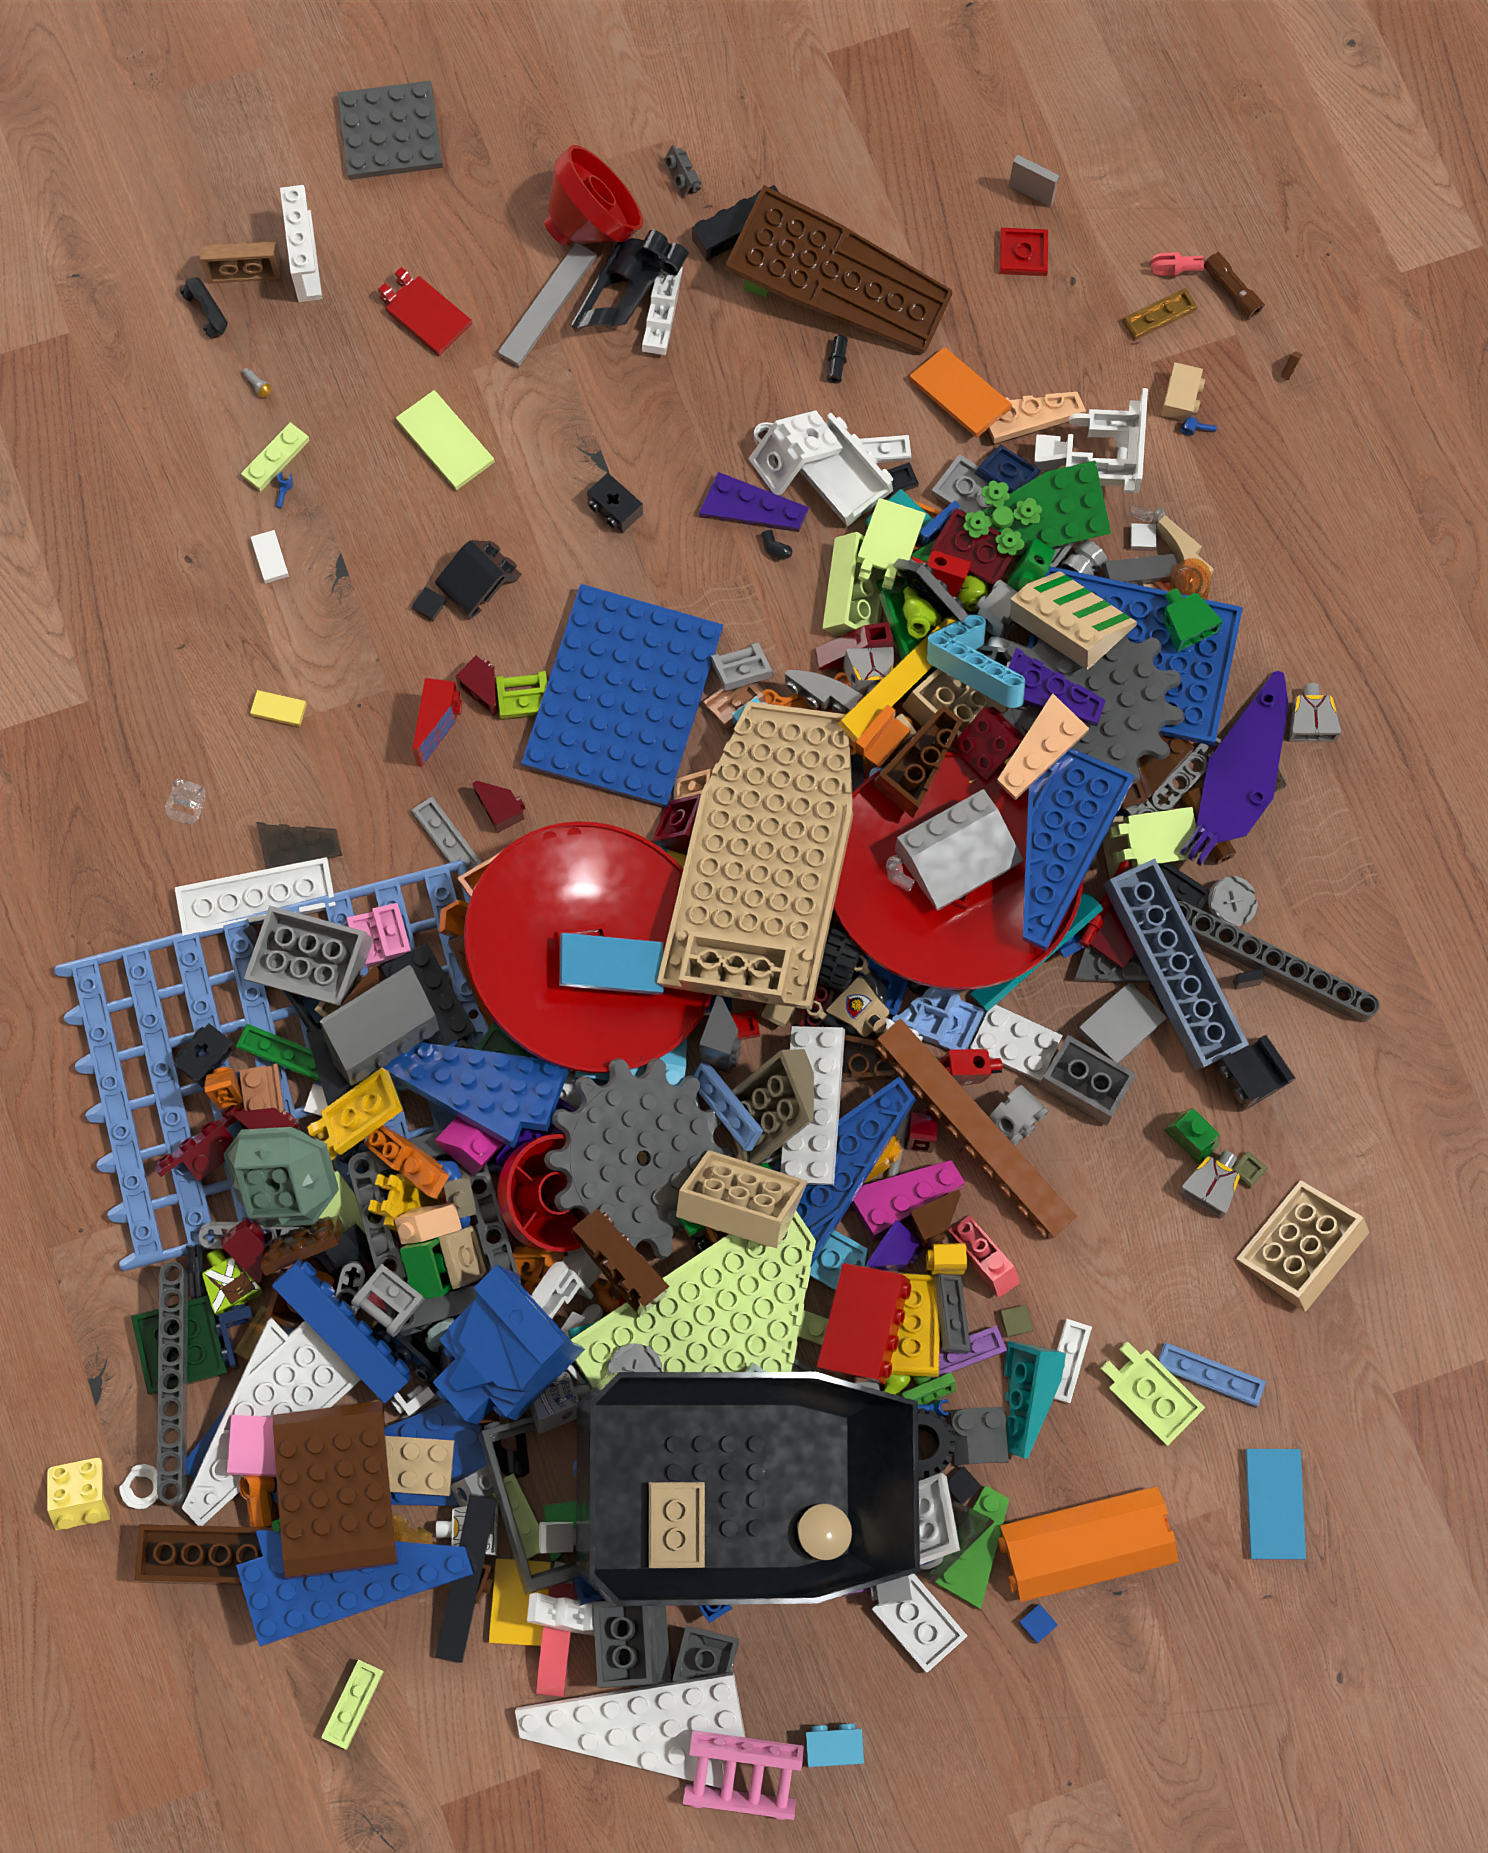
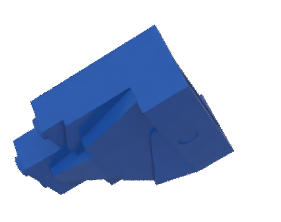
M497 1264L474 1287L478 1293L476 1299L449 1326V1330L439 1339L445 1346L443 1349L444 1353L453 1362L433 1383L439 1389L437 1391L438 1396L444 1402L453 1405L455 1408L454 1414L463 1423L470 1422L477 1425L492 1409L503 1419L508 1417L518 1420L585 1350L583 1346L572 1342L518 1282L521 1277L517 1273Z

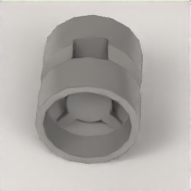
M1083 540L1075 549L1076 555H1069L1061 564V569L1094 576V572H1098L1108 559L1098 545L1090 540Z

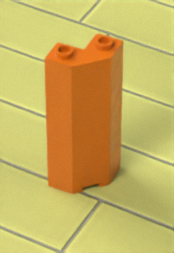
M1158 1487L1001 1525L1002 1537L998 1538V1544L1001 1554L1006 1553L1010 1562L1012 1575L1008 1576V1582L1011 1592H1017L1020 1602L1178 1563L1176 1539L1174 1532L1170 1531L1166 1517L1168 1511Z

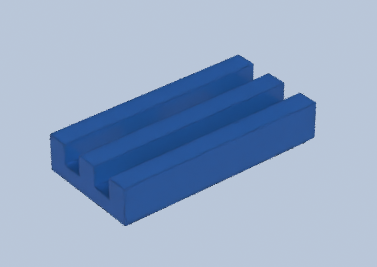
M955 500L919 531L918 542L923 547L942 532L954 509H961V506Z

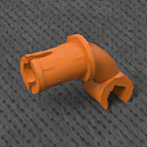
M597 1278L592 1284V1288L596 1293L599 1304L610 1314L618 1308L619 1300H616L615 1296L612 1299L609 1294L610 1281L608 1280L607 1284L602 1287L598 1284Z

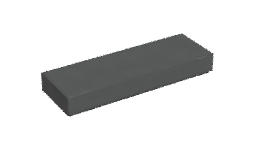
M1175 554L1105 561L1103 564L1106 578L1131 584L1178 580L1181 576Z
M938 1273L934 1276L943 1352L967 1354L971 1351L961 1276Z

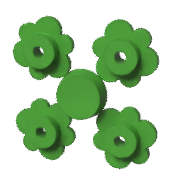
M991 481L989 486L982 488L981 494L985 498L986 505H993L997 508L992 513V519L989 516H985L983 511H977L976 514L969 512L965 516L964 530L969 531V535L972 538H979L981 535L989 533L988 528L991 527L993 522L995 526L1004 528L1001 535L996 537L998 552L1014 556L1017 551L1023 549L1024 541L1020 539L1021 533L1019 531L1013 532L1012 529L1007 527L1012 525L1014 518L1021 520L1022 525L1025 526L1029 523H1039V514L1042 512V508L1036 505L1035 499L1027 498L1025 502L1019 501L1017 503V509L1013 513L1010 508L1004 506V501L1010 499V495L1007 493L1008 485L1004 482L997 483L996 481Z

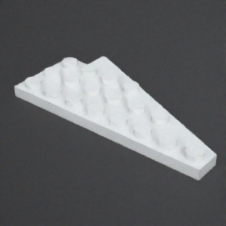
M272 1317L268 1319L182 1504V1509L198 1526H203L240 1492L239 1479L243 1475H227L231 1415L273 1417V1415L330 1408L361 1380L305 1320L287 1335Z
M734 1672L517 1707L515 1710L519 1736L522 1739L690 1781L695 1780L697 1756L689 1755L693 1730L746 1738ZM709 1758L706 1785L722 1788L724 1775L722 1762L725 1760Z

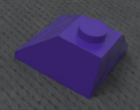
M895 1220L867 1262L866 1267L892 1272L905 1269L908 1263L914 1265L922 1253L918 1250L921 1242L899 1221Z

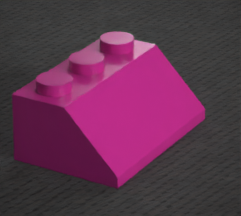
M456 1117L434 1141L473 1176L505 1144L459 1117Z

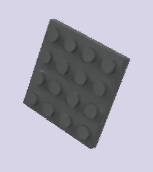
M431 81L337 92L349 180L443 168Z

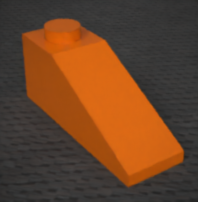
M220 1067L213 1070L212 1074L206 1076L205 1092L218 1111L226 1109L231 1105L244 1104L237 1074L233 1068Z

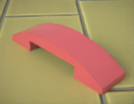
M562 1583L549 1587L548 1596L554 1598L566 1597L576 1600L573 1584ZM543 1626L536 1694L564 1697L571 1632Z

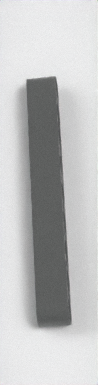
M1177 901L1197 942L1253 970L1261 969L1264 975L1359 1022L1371 1020L1379 1010V1000L1373 994L1186 902ZM1196 923L1205 924L1207 931L1198 930ZM1225 934L1229 936L1231 942H1222L1219 935ZM1242 946H1250L1254 954H1246ZM1266 958H1274L1277 966L1269 965L1266 962ZM1289 969L1298 970L1301 977H1293ZM1313 980L1322 982L1324 989H1317L1313 985ZM1336 992L1346 994L1347 1001L1340 1000ZM1360 1003L1369 1005L1371 1012H1364L1360 1008Z
M174 1261L165 1263L159 1273L157 1495L162 1502L169 1506H177L184 1501L186 1497L188 1274L179 1263ZM180 1270V1276L177 1280L168 1281L170 1271ZM172 1296H179L178 1306L168 1308V1300ZM175 1322L179 1323V1331L174 1335H168V1326ZM171 1350H179L178 1359L174 1362H168L167 1354ZM177 1376L179 1378L178 1386L174 1389H168V1379ZM173 1403L178 1404L179 1410L177 1414L168 1417L166 1413L168 1406ZM171 1431H177L178 1440L174 1444H167V1434ZM171 1458H177L178 1467L176 1470L168 1472L166 1470L167 1461ZM175 1485L178 1488V1494L174 1499L168 1500L165 1495L168 1487Z

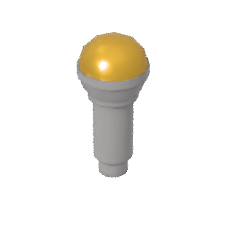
M248 368L242 371L244 377L254 386L255 392L259 397L264 398L271 394L272 387L269 382L261 380Z

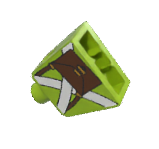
M216 1249L206 1256L212 1268L202 1273L212 1309L217 1316L230 1312L229 1308L246 1304L264 1294L261 1287L232 1257L226 1260L221 1249Z

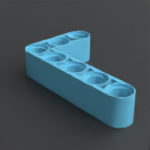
M969 615L963 622L956 621L928 637L927 662L1006 707L1016 708L1023 704L1025 678L976 651L977 648L984 645L986 621L982 616Z

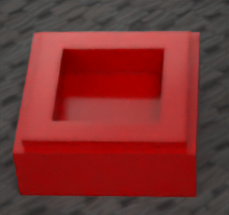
M756 1010L731 1014L738 1028V1039L745 1040L760 1037Z

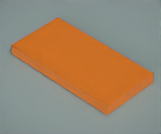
M945 346L909 375L910 381L976 438L1012 409V403Z

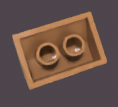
M238 242L228 245L215 243L211 246H203L200 260L208 284L280 280V254L276 242Z

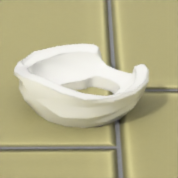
M141 1464L132 1467V1471L119 1487L122 1500L128 1507L135 1509L147 1508L159 1499L157 1495V1469L154 1466ZM137 1476L147 1477L153 1483V1491L146 1498H138L130 1488L131 1482Z

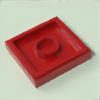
M1001 228L999 274L1047 276L1048 229Z

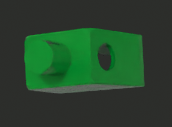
M1034 538L1009 571L1007 584L1019 592L1028 583L1043 578L1049 570L1055 550ZM1034 556L1039 557L1041 560H1038V562H1036Z
M1175 588L1165 595L1170 605L1165 608L1163 621L1177 653L1219 632L1223 621L1199 594L1193 593L1184 598L1178 588Z
M1193 1108L1183 1111L1164 1129L1199 1165L1219 1145V1133Z

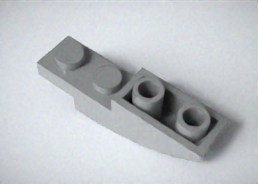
M787 670L785 673V684L788 690L796 695L798 693L802 695L808 705L814 709L819 708L822 711H826L831 705L835 713L847 714L863 699L862 694L830 677L801 670Z

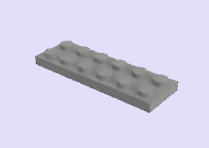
M961 454L958 455L931 491V495L948 506L955 500L961 506L960 510L966 514L969 512L976 514L977 511H983L991 506L985 504V498L981 494L982 488L989 486V483L975 475L979 466ZM1076 542L1052 547L1055 550V554L1050 566L1058 568ZM1034 556L1036 562H1038V560H1041L1039 557Z

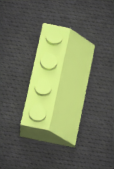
M858 532L839 536L834 540L822 629L837 637L864 625L880 623L882 604L879 598L881 591L878 589L876 581L882 580V575L886 571L873 567L868 582L858 579L862 563L856 561L865 537Z

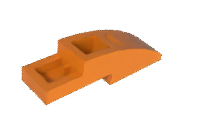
M384 1124L377 1130H374L365 1143V1146L394 1170L400 1171L429 1197L436 1199L450 1176L441 1169L442 1165L430 1155Z

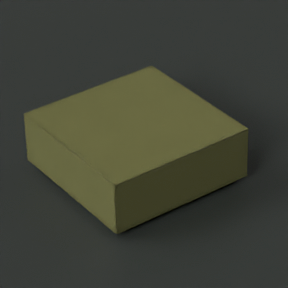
M1247 1151L1232 1168V1170L1240 1174L1239 1180L1248 1188H1251L1268 1169L1250 1151Z
M1027 1304L1000 1311L1007 1338L1033 1332Z

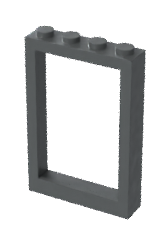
M522 1414L518 1420L510 1418V1423L501 1426L499 1422L483 1426L484 1431L480 1432L478 1438L525 1595L571 1581V1579L580 1575L576 1572V1561L531 1575L493 1447V1442L537 1430L533 1417L526 1418L525 1414ZM576 1418V1419L574 1420V1422H575L576 1429H577V1418Z

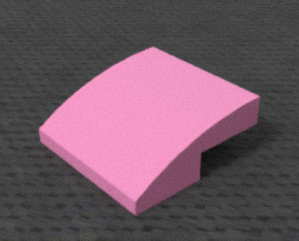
M398 903L372 908V912L347 917L348 927L365 931L373 938L364 967L400 957L411 951Z
M231 1415L227 1475L277 1477L273 1417Z

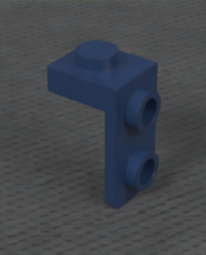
M245 1304L229 1308L230 1312L219 1314L220 1323H216L219 1339L224 1338L226 1346L225 1349H222L224 1362L226 1365L230 1364L233 1370L239 1369V1364L230 1328L256 1321L254 1310L250 1306L246 1307Z

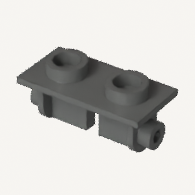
M672 145L664 158L665 166L669 170L682 198H685L689 190L695 193L701 189V181L695 170L687 171L693 167L687 152L682 150V148L676 149L675 145Z

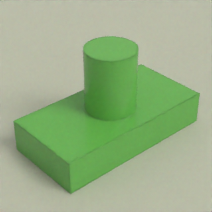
M951 1372L934 1380L929 1376H913L918 1387L902 1393V1397L918 1401V1405H926L956 1392V1381Z

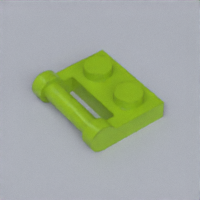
M539 671L538 674L507 678H504L503 675L496 676L501 719L535 716L538 714L547 687L546 671ZM540 684V688L505 692V688Z

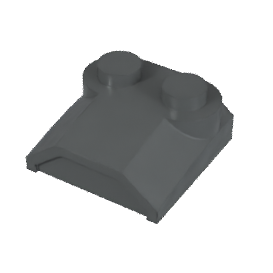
M1004 1407L969 1408L950 1411L952 1434L955 1435L956 1440L954 1442L955 1452L953 1454L954 1467L968 1464L1009 1462Z
M686 1625L672 1681L677 1682L731 1673L739 1639Z

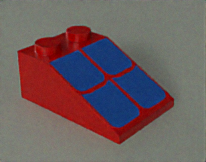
M425 678L412 748L417 766L422 767L455 724L456 715H461L462 700H460V691H457L454 681Z

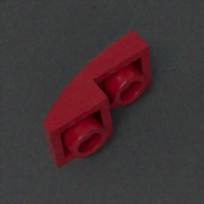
M817 983L813 1001H818L823 1008V1012L828 1015L829 1013L826 1010L832 1004L835 989ZM812 1004L810 1012L817 1013L819 1008ZM803 1009L800 1027H826L822 1024L823 1021L821 1019L810 1018L807 1009Z

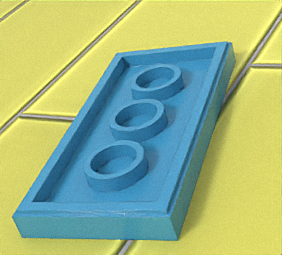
M562 933L560 935L559 986L661 995L663 993V986L658 985L657 980L663 959V942Z
M1246 1449L1250 1560H1305L1301 1449Z

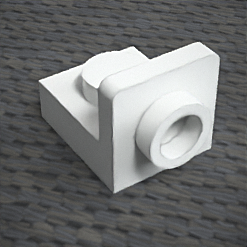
M418 1385L407 1394L408 1400L404 1401L397 1392L391 1402L400 1414L406 1411L408 1415H411L435 1395L427 1385L423 1388Z

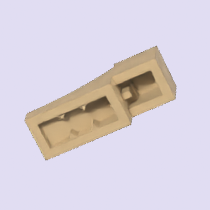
M1164 515L1158 521L1156 533L1175 554L1181 568L1180 578L1183 584L1198 592L1210 580L1214 569L1199 557L1202 546Z

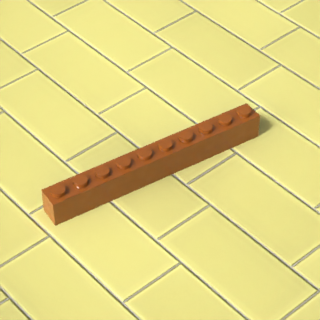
M901 1018L873 1042L877 1046L875 1050L884 1060L888 1058L894 1065L892 1069L896 1075L900 1076L902 1080L905 1078L912 1085L910 1089L913 1094L919 1099L923 1098L929 1104L928 1110L935 1118H941L945 1122L947 1132L954 1139L959 1138L962 1141L964 1151L971 1158L974 1159L976 1157L982 1164L981 1170L989 1178L994 1177L1000 1184L998 1188L1001 1193L1007 1198L1011 1197L1018 1204L1016 1206L1018 1212L1025 1218L1029 1217L1035 1223L1033 1227L1041 1237L1055 1238L1077 1217Z

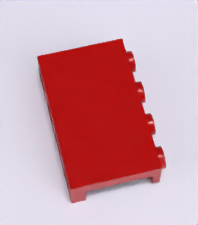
M843 1263L817 1368L825 1373L834 1375L835 1373L874 1380L879 1384L885 1385L886 1379L890 1378L892 1373V1354L896 1352L899 1344V1337L897 1336L899 1325L902 1326L905 1319V1310H903L905 1301L911 1295L912 1287L910 1280L903 1274Z

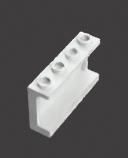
M304 185L280 188L290 270L298 301L305 302L323 299L311 210L307 208Z
M830 413L827 415L828 421L826 425L836 436L843 449L839 454L805 463L799 472L848 527L875 506L879 498L884 499L893 492V478L886 469L881 470L877 466L878 461L870 451L866 453L861 447L863 444L855 434L852 436L846 430L848 427L842 418H836Z

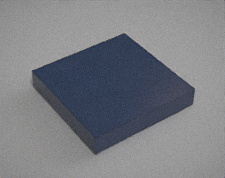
M1000 444L977 468L975 475L987 483L991 481L1006 483L1008 485L1007 493L1011 494L1037 478L1041 470Z

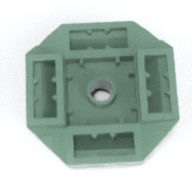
M293 1127L241 1130L224 1153L237 1201L244 1207L248 1218L259 1221L264 1227L314 1225L339 1190L327 1144L317 1138L314 1140L304 1132Z

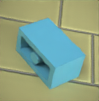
M840 1724L839 1730L828 1731L827 1725L811 1726V1732L805 1733L807 1767L864 1764L862 1729H855V1724Z

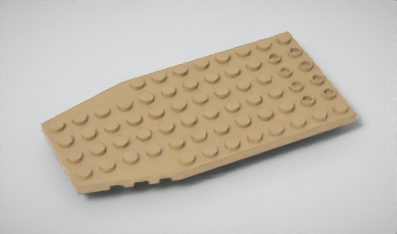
M748 701L734 728L735 732L730 741H727L723 749L724 753L720 761L713 768L712 776L708 784H705L701 793L657 980L658 985L808 1010L812 1009L853 820L850 737L837 724L846 714Z

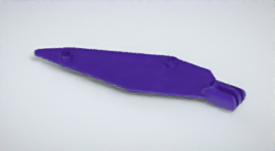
M1275 671L1208 760L1197 827L1179 852L1185 856L1193 846L1188 859L1193 862L1200 854L1196 863L1201 866L1217 843L1246 837L1274 798L1288 710V697L1283 672Z

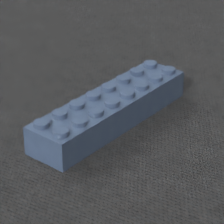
M1154 858L1104 883L1103 887L1195 1071L1221 1059L1228 1053L1232 1054L1248 1046L1249 1044L1156 859Z

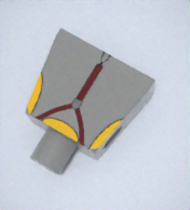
M893 647L846 649L843 668L851 687L863 696H866L893 669L894 649Z
M1317 683L1304 685V695L1297 696L1292 705L1288 742H1336L1341 734V728L1333 697L1330 695H1320L1319 684Z
M1223 1150L1218 1160L1208 1156L1183 1184L1178 1193L1222 1218L1229 1208L1240 1178V1174L1231 1169L1237 1157L1226 1150Z

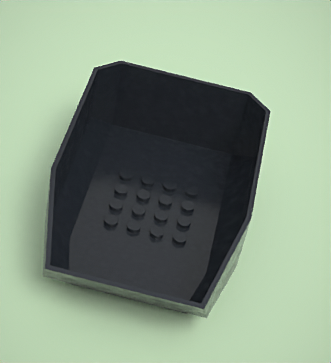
M616 1372L608 1374L577 1402L576 1572L607 1602L616 1606L817 1604L920 1572L918 1401L816 1372ZM648 1482H705V1568H648ZM815 1505H833L843 1511L849 1519L852 1529L850 1544L846 1551L835 1559L815 1560L803 1549L799 1541L797 1523L803 1514Z

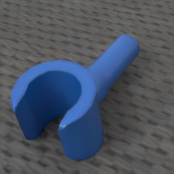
M1189 417L1183 423L1181 432L1190 436L1194 435L1195 429L1216 432L1217 426L1198 423L1196 418Z
M280 472L277 477L280 487L276 503L277 508H282L287 490L293 487L292 474H290V478L287 481H283V473Z
M942 1399L933 1401L931 1404L918 1405V1410L919 1408H924L925 1411H935L938 1416L948 1415L950 1412H944L941 1405L949 1403V1401Z

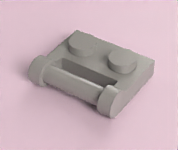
M758 642L750 644L749 648L721 656L719 654L710 656L712 667L716 670L725 691L773 677L772 669Z
M381 1264L356 1294L351 1304L357 1309L362 1308L386 1327L387 1333L394 1337L424 1301V1297ZM374 1293L398 1312V1316L393 1320L368 1300L369 1295Z

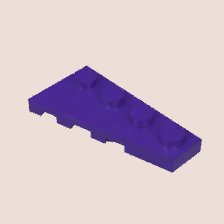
M718 472L699 512V517L720 518L721 521L728 522L730 520L742 521L748 525L762 524L767 525L768 528L799 532L809 507Z
M1017 647L1015 648L1009 669L1025 678L1024 704L1043 709L1051 695L1054 694L1082 722L1098 726L1106 700L1083 686L1072 683L1065 679V676L1057 671L1055 673L1045 667L1044 663L1035 658L1028 657L1023 654L1024 651Z

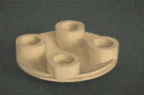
M815 1505L809 1508L797 1523L799 1541L803 1549L815 1560L835 1559L842 1555L850 1544L852 1529L849 1519L843 1511L833 1505Z

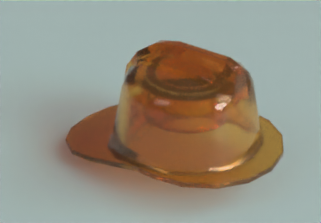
M1187 558L1181 561L1174 568L1169 591L1178 588L1183 595L1189 596L1197 593L1202 599H1208L1211 584L1209 567L1197 558Z

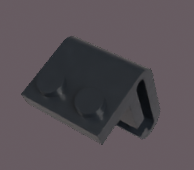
M470 540L465 543L435 581V585L468 618L478 615L482 611L478 607L483 600L489 602L505 581L516 582L522 575L516 569V563L510 558L504 557L499 552V546L490 540Z
M1267 1035L1260 1037L1256 1043L1242 1048L1233 1055L1228 1053L1215 1066V1069L1244 1111L1296 1079Z

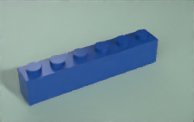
M298 1259L274 1282L272 1287L385 1404L409 1382L411 1375L408 1372H410V1369L402 1360H396L390 1354L391 1349L383 1340L377 1341L371 1334L373 1332L365 1321L361 1320L359 1322L353 1315L354 1311L347 1302H340L334 1296L335 1290L326 1281L321 1282L315 1276L316 1270L307 1261L303 1263Z

